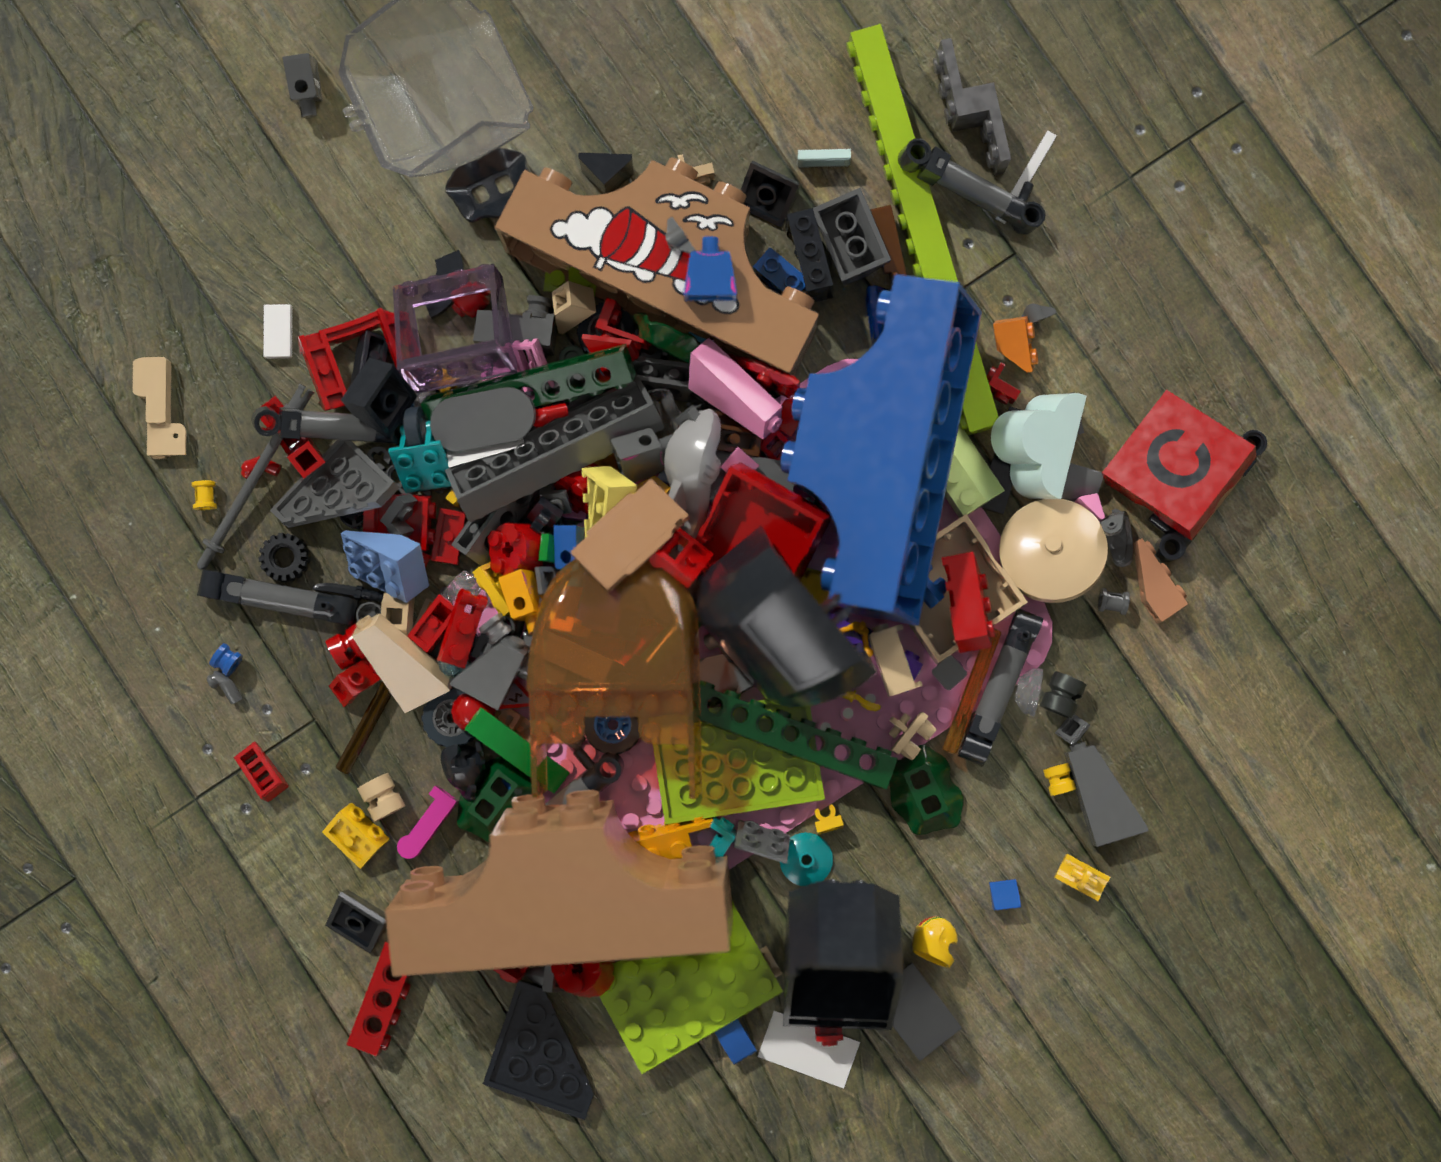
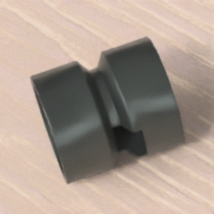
M1054 671L1049 683L1051 691L1045 692L1040 706L1062 717L1073 719L1078 707L1075 701L1082 698L1087 684L1064 673Z

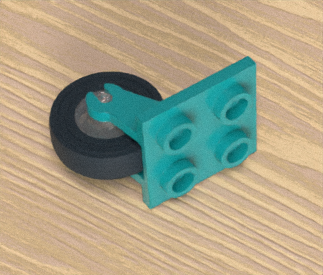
M421 406L406 409L404 425L400 427V446L389 448L388 451L405 493L450 487L451 484L445 471L450 468L448 467V459L441 441H436L432 435L430 421H426Z

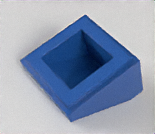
M1016 879L989 882L993 910L1021 907Z

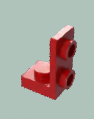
M606 298L595 326L601 336L630 339L638 351L641 348L649 350L650 344L639 338V336L614 328L615 325L618 326L622 318L621 306L616 300Z
M364 658L338 674L329 685V688L342 706L346 707L361 692L379 682L381 678L368 659Z

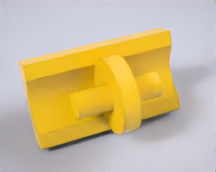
M1069 854L1065 855L1054 876L1059 881L1096 901L1100 899L1103 889L1111 878Z

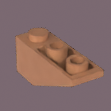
M1141 538L1133 543L1141 602L1157 624L1188 605L1185 600L1187 595L1180 585L1177 584L1175 586L1170 579L1172 574L1169 568L1163 562L1160 564L1154 556L1156 550L1152 544Z

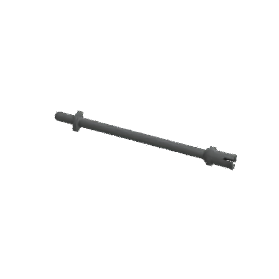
M299 384L288 404L285 403L283 408H297L303 411L315 392L308 388L305 395L301 397L306 386ZM278 432L271 437L212 539H203L202 542L207 547L197 563L198 569L205 570L216 552L222 554L225 552L221 543L284 439L280 438Z

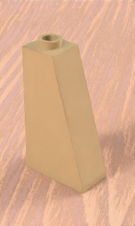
M379 613L372 618L365 616L356 623L357 627L352 638L404 713L450 691V683L454 679L452 674Z

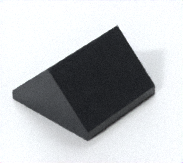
M579 153L578 155L582 173L602 194L616 191L634 174L632 154Z
M752 160L740 189L746 195L743 205L750 208L751 214L782 227L799 193L800 183Z
M347 889L338 895L325 926L368 953H371L387 928L386 913Z

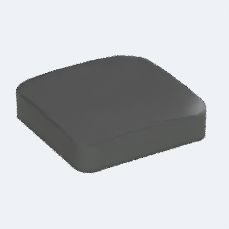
M951 655L932 669L933 676L946 690H951L967 675L966 670Z

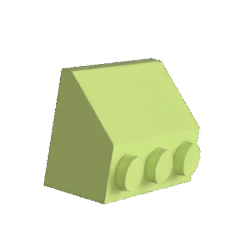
M960 425L945 493L946 500L958 518L965 514L969 515L1005 491Z

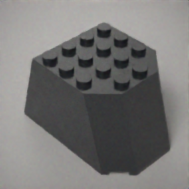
M827 879L823 882L818 881L790 891L785 932L783 1026L892 1030L903 983L900 896L863 880L846 883L835 879Z

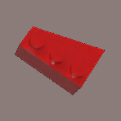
M973 551L941 557L942 565L947 574L948 582L945 583L946 589L949 591L950 613L955 642L959 652L964 653L992 648L991 637H995L993 621H988L987 613H992L989 597H985L984 590L989 589L986 573L981 574Z

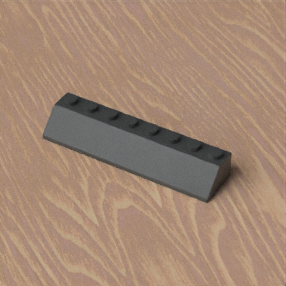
M638 376L634 378L628 387L611 389L568 410V416L554 419L544 427L531 428L527 436L524 437V443H521L515 449L495 456L489 464H486L482 459H477L450 467L445 471L456 499L470 523L476 519L483 518L501 507L508 506L511 502L530 495L550 483H555L573 472L580 471L585 466L605 459L608 455L614 453L611 439L647 428L653 429L654 433L665 427L652 399Z

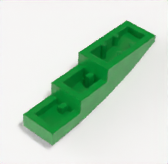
M481 707L464 728L553 794H555L570 774L566 768Z

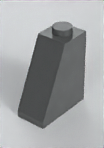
M506 635L466 666L465 669L461 670L451 681L450 685L498 710L505 702L531 647L525 645V642L518 637Z

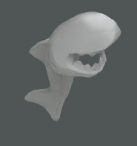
M711 409L699 411L700 415L696 421L688 419L683 422L669 440L665 451V473L671 487L669 497L689 515V520L684 524V531L694 539L706 522L711 484L716 481L721 468V461L715 455L720 442L721 424L718 415ZM679 544L677 551L680 554L684 547Z

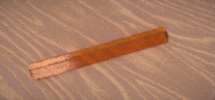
M994 628L995 637H991L992 648L981 649L978 652L943 745V750L948 753L956 754L1002 634L996 628Z

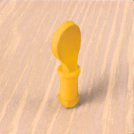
M856 690L841 696V698L849 700L850 703L853 700H857L866 710L875 712L881 710V705L865 700L856 693Z

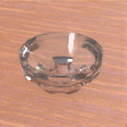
M1041 668L1030 669L1022 676H1019L1014 702L1018 704L1025 715L1031 717L1035 716L1043 676V669Z

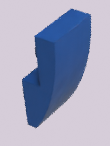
M739 1019L714 1032L734 1065L757 1051Z

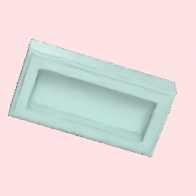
M851 149L798 150L797 166H848L851 160Z

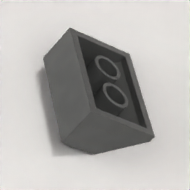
M861 188L813 208L817 224L844 286L871 275L891 261Z

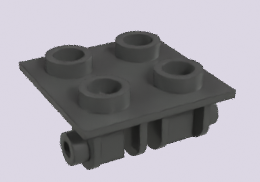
M738 821L736 837L733 840V843H735L734 848L787 863L790 835L785 834L779 829H768L759 826L753 821Z

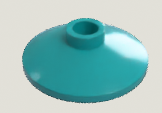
M798 833L790 837L787 863L780 862L781 870L788 880L799 886H807L818 881L822 882L832 868L833 855L831 848L822 837L816 834ZM804 855L811 856L812 861L809 865L802 863L801 859Z

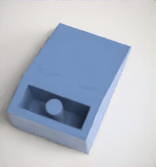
M343 531L341 533L343 550L346 553L349 565L348 570L354 578L360 579L405 603L429 586L419 543L397 534Z

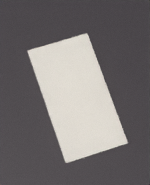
M774 1011L758 1057L844 1088L860 1042L843 1036V1041H838L837 1046H821V1042H816L815 1027L783 1026V1014Z

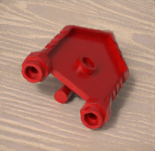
M727 354L768 394L770 391H776L778 394L790 398L800 388L799 380L788 373H784L759 360Z

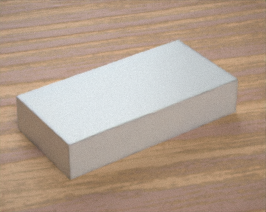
M264 305V358L266 359L292 358L291 305Z

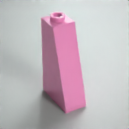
M708 338L691 352L688 389L762 439L770 432L774 433L778 430L782 423V406L717 344Z

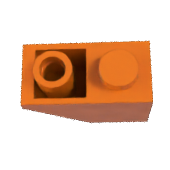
M1028 316L995 321L993 327L997 351L1025 372H1032L1035 369V364H1038L1037 349H1032L1031 338H1035L1033 322H1028Z

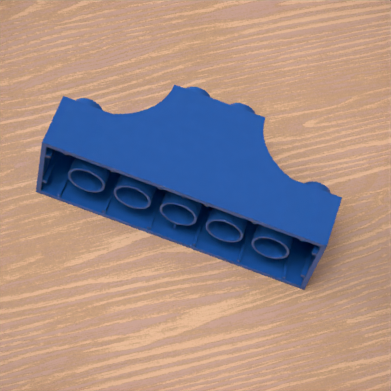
M895 275L892 291L883 290L878 299L877 321L885 325L883 333L877 342L860 359L843 369L822 374L810 373L807 389L798 388L793 398L792 416L794 420L800 421L796 442L787 441L783 448L781 469L783 473L789 474L787 481L816 500L824 502L831 512L838 530L840 545L837 559L828 558L824 564L821 587L823 591L830 592L829 598L839 593L842 598L837 605L842 608L850 606L853 609L852 613L856 615L919 626L982 314L980 308L959 282Z

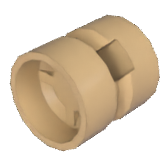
M385 773L357 788L363 802H369L368 811L374 822L405 807L400 794L393 791L395 784L389 773Z

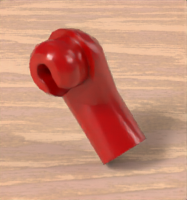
M566 403L536 409L534 426L544 427L554 419L568 416Z
M260 456L243 462L241 465V475L244 478H248ZM271 460L265 472L277 477L282 465Z

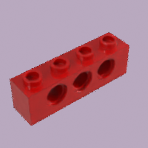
M389 940L383 946L346 1044L374 1056H378L382 1050H387L392 1038L391 1035H388L391 1025L396 1026L402 1010L398 1009L401 999L406 1000L411 988V984H408L410 975H402L399 980H394L389 975L391 967ZM385 991L391 995L392 1003L390 1005H384L380 1002L379 995L381 992ZM372 1017L381 1020L382 1029L380 1031H375L370 1027V1019Z

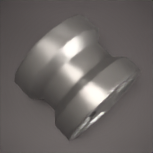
M501 613L493 616L479 628L482 634L488 636V642L491 646L495 645L513 630L510 625H506L503 622Z

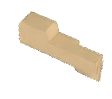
M143 357L134 360L133 393L142 399H146L147 455L152 457V459H167L170 455H186V428L182 424L171 423V361L165 357Z

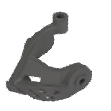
M1114 509L1112 514L1101 521L1100 524L1106 535L1115 565L1126 567L1133 561L1134 548L1131 523L1126 511Z

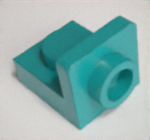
M714 817L710 827L722 835L716 834L709 846L714 847L715 857H723L735 839L737 830L734 829V824L723 817L721 819Z

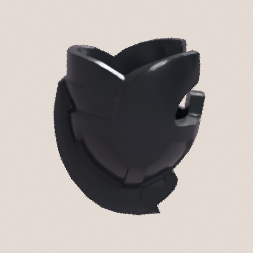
M481 741L475 742L476 748L460 746V744L451 745L441 750L440 755L442 769L447 780L469 802L476 800V787L483 779L486 769L484 748Z

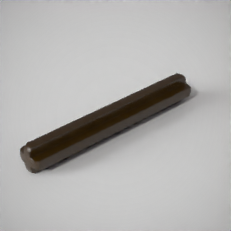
M383 681L336 765V769L344 774L350 773L392 696Z

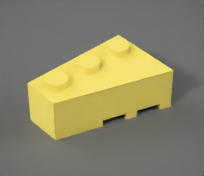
M611 466L582 468V477H587L588 493L583 494V502H588L589 519H584L585 538L588 536L587 531L626 495L637 492V485Z

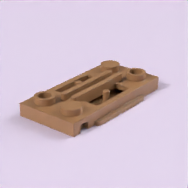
M650 479L635 494L629 493L593 525L587 531L588 536L570 553L609 593L670 540L672 535L689 520V515Z

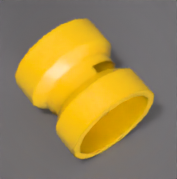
M1069 763L1043 770L1045 778L1050 783L1048 787L1050 796L1076 789L1075 782L1069 775L1071 772Z

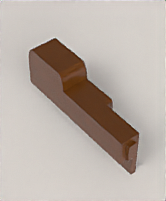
M887 205L870 209L891 259L889 263L881 267L883 275L889 274L891 286H893L895 275H907L892 206Z

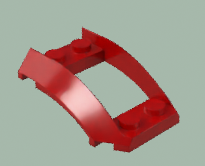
M379 308L370 314L352 321L319 330L317 333L298 337L300 355L303 354L320 400L318 404L324 411L345 406L341 399L347 391L330 346L359 337L365 330L372 332L379 328L382 329L395 367L407 383L424 365V360L406 314L396 311L393 313Z

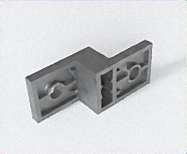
M952 39L941 40L938 50L935 51L936 58L933 59L935 74H940L941 83L938 87L940 98L945 99L947 108L944 109L946 124H951L952 132L983 126L980 128L982 142L987 143L989 152L986 153L988 168L993 169L994 175L1003 174L1007 169L1011 156L994 82L963 89Z

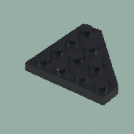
M520 980L514 991L483 1085L585 1120L594 1090L547 992H543L542 987Z

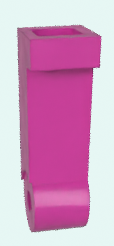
M438 785L434 786L429 793L435 799L410 834L403 836L397 843L398 853L406 859L417 857L424 850L459 803V800Z

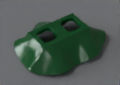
M637 312L633 315L639 328V338L677 359L690 363L691 352L701 345L692 334H684L663 323L650 322L647 313Z
M918 745L921 750L913 760L903 757L896 762L889 782L892 808L906 821L910 830L916 835H926L942 829L955 828L961 820L964 798L962 791L950 779V765L947 759L926 745ZM925 770L930 779V784L920 789H915L910 776ZM936 795L941 808L931 814H926L921 801L929 796Z
M503 757L485 763L484 777L476 787V800L469 802L461 795L458 803L457 826L462 830L481 837L489 843L490 836L506 808H512V799L522 795L536 794L538 791V784L535 780ZM499 777H502L511 785V788L504 797H500L492 790L493 784ZM483 799H486L495 807L488 819H484L476 812V807Z

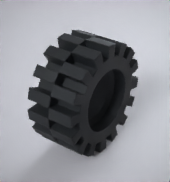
M278 533L277 536L272 535L270 540L263 542L264 547L259 550L261 557L258 558L262 564L260 567L266 572L267 576L281 582H292L297 577L301 578L303 576L302 573L308 570L307 563H310V558H308V554H310L309 549L296 536L288 533ZM281 548H290L294 553V561L289 567L281 568L275 562V554Z

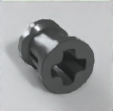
M1101 588L1098 598V611L1110 610L1126 615L1130 600L1129 592H1123L1122 594L1109 592L1106 588Z

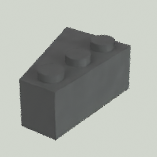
M477 310L473 342L476 346H479L481 351L495 352L496 348L506 350L505 353L515 355L511 346L514 341L520 340L521 343L529 339L531 342L533 339L538 338L545 358H547V355L554 356L558 330L554 314H546L545 319L532 317V313L525 312L521 316L509 314L506 311Z

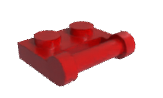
M679 528L672 535V538L649 558V562L656 568L662 567L678 582H681L688 588L714 554L682 528ZM680 544L684 549L674 560L669 556V553L676 545Z

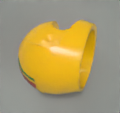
M937 916L922 920L916 926L913 934L912 951L931 963L950 968L954 963V958L949 953L948 948L950 944H957L958 941L954 926L948 920Z

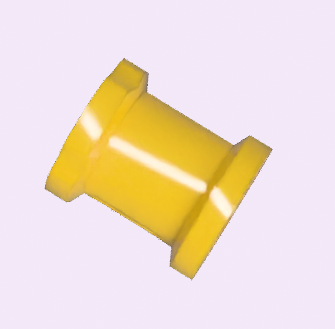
M203 480L192 482V487L195 488L193 510L217 509V504L214 503L213 487L216 486L215 481Z

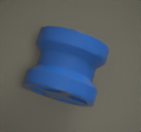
M224 643L216 650L209 665L213 668L221 669L222 674L229 677L239 666L243 655L239 652L234 653Z

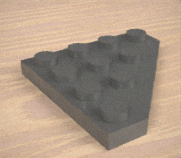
M336 440L322 455L325 463L307 477H301L270 511L285 526L290 528L382 507L400 487L352 441Z

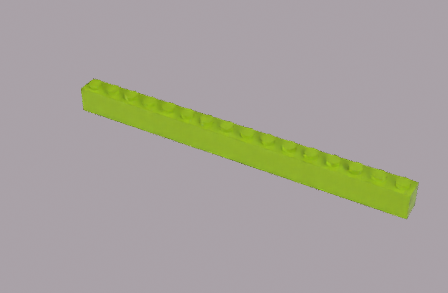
M878 24L850 32L849 42H846L849 57H854L856 67L853 68L857 82L862 83L864 91H861L864 107L869 106L871 116H868L871 131H876L878 140L875 141L879 156H884L886 165H883L884 175L887 181L891 180L893 190H890L891 199L894 206L898 205L901 213L898 215V222L901 230H906L908 237L905 240L906 249L909 255L913 254L915 264L912 265L914 276L958 282L929 184L917 178L920 169L909 173L904 171L898 164L899 152L911 140L915 139L882 26ZM911 152V155L915 159H918L917 155L914 152ZM977 343L975 344L959 423L961 429L965 430L967 435L992 429L999 417Z

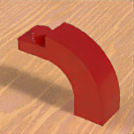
M275 395L260 407H271L279 414V407L284 405ZM264 415L260 419L267 428L273 424V417L271 415ZM284 438L280 444L286 452L288 460L303 478L325 463L324 457L311 438Z

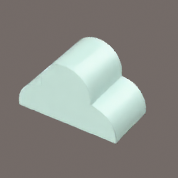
M1080 393L1039 395L1028 403L1025 410L1005 412L995 421L991 432L993 450L1002 461L1011 464V482L1016 491L1022 496L1029 499L1062 498L1086 395Z

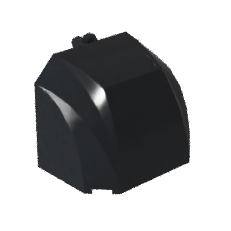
M762 525L698 577L695 618L767 700L791 708L810 707L839 698L861 686L878 673L863 645L859 642L854 646L837 626V624L844 621L852 613L853 609L850 606H846L830 618L826 612L836 606L842 596L836 593L819 605L776 553Z

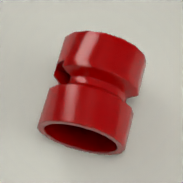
M356 624L345 629L344 635L338 633L326 640L328 650L341 670L354 665L358 657L361 659L366 658L352 638L357 627Z

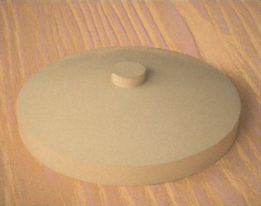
M1042 499L1022 507L1009 519L1000 538L999 556L1002 568L1006 570L1022 594L1041 602H1066L1085 594L1100 579L1107 562L1108 544L1102 525L1085 507L1065 499Z

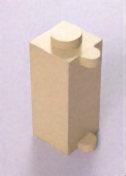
M888 623L873 627V633L869 634L868 638L888 697L923 686L921 681L914 683L897 632L903 630L902 624L890 628Z

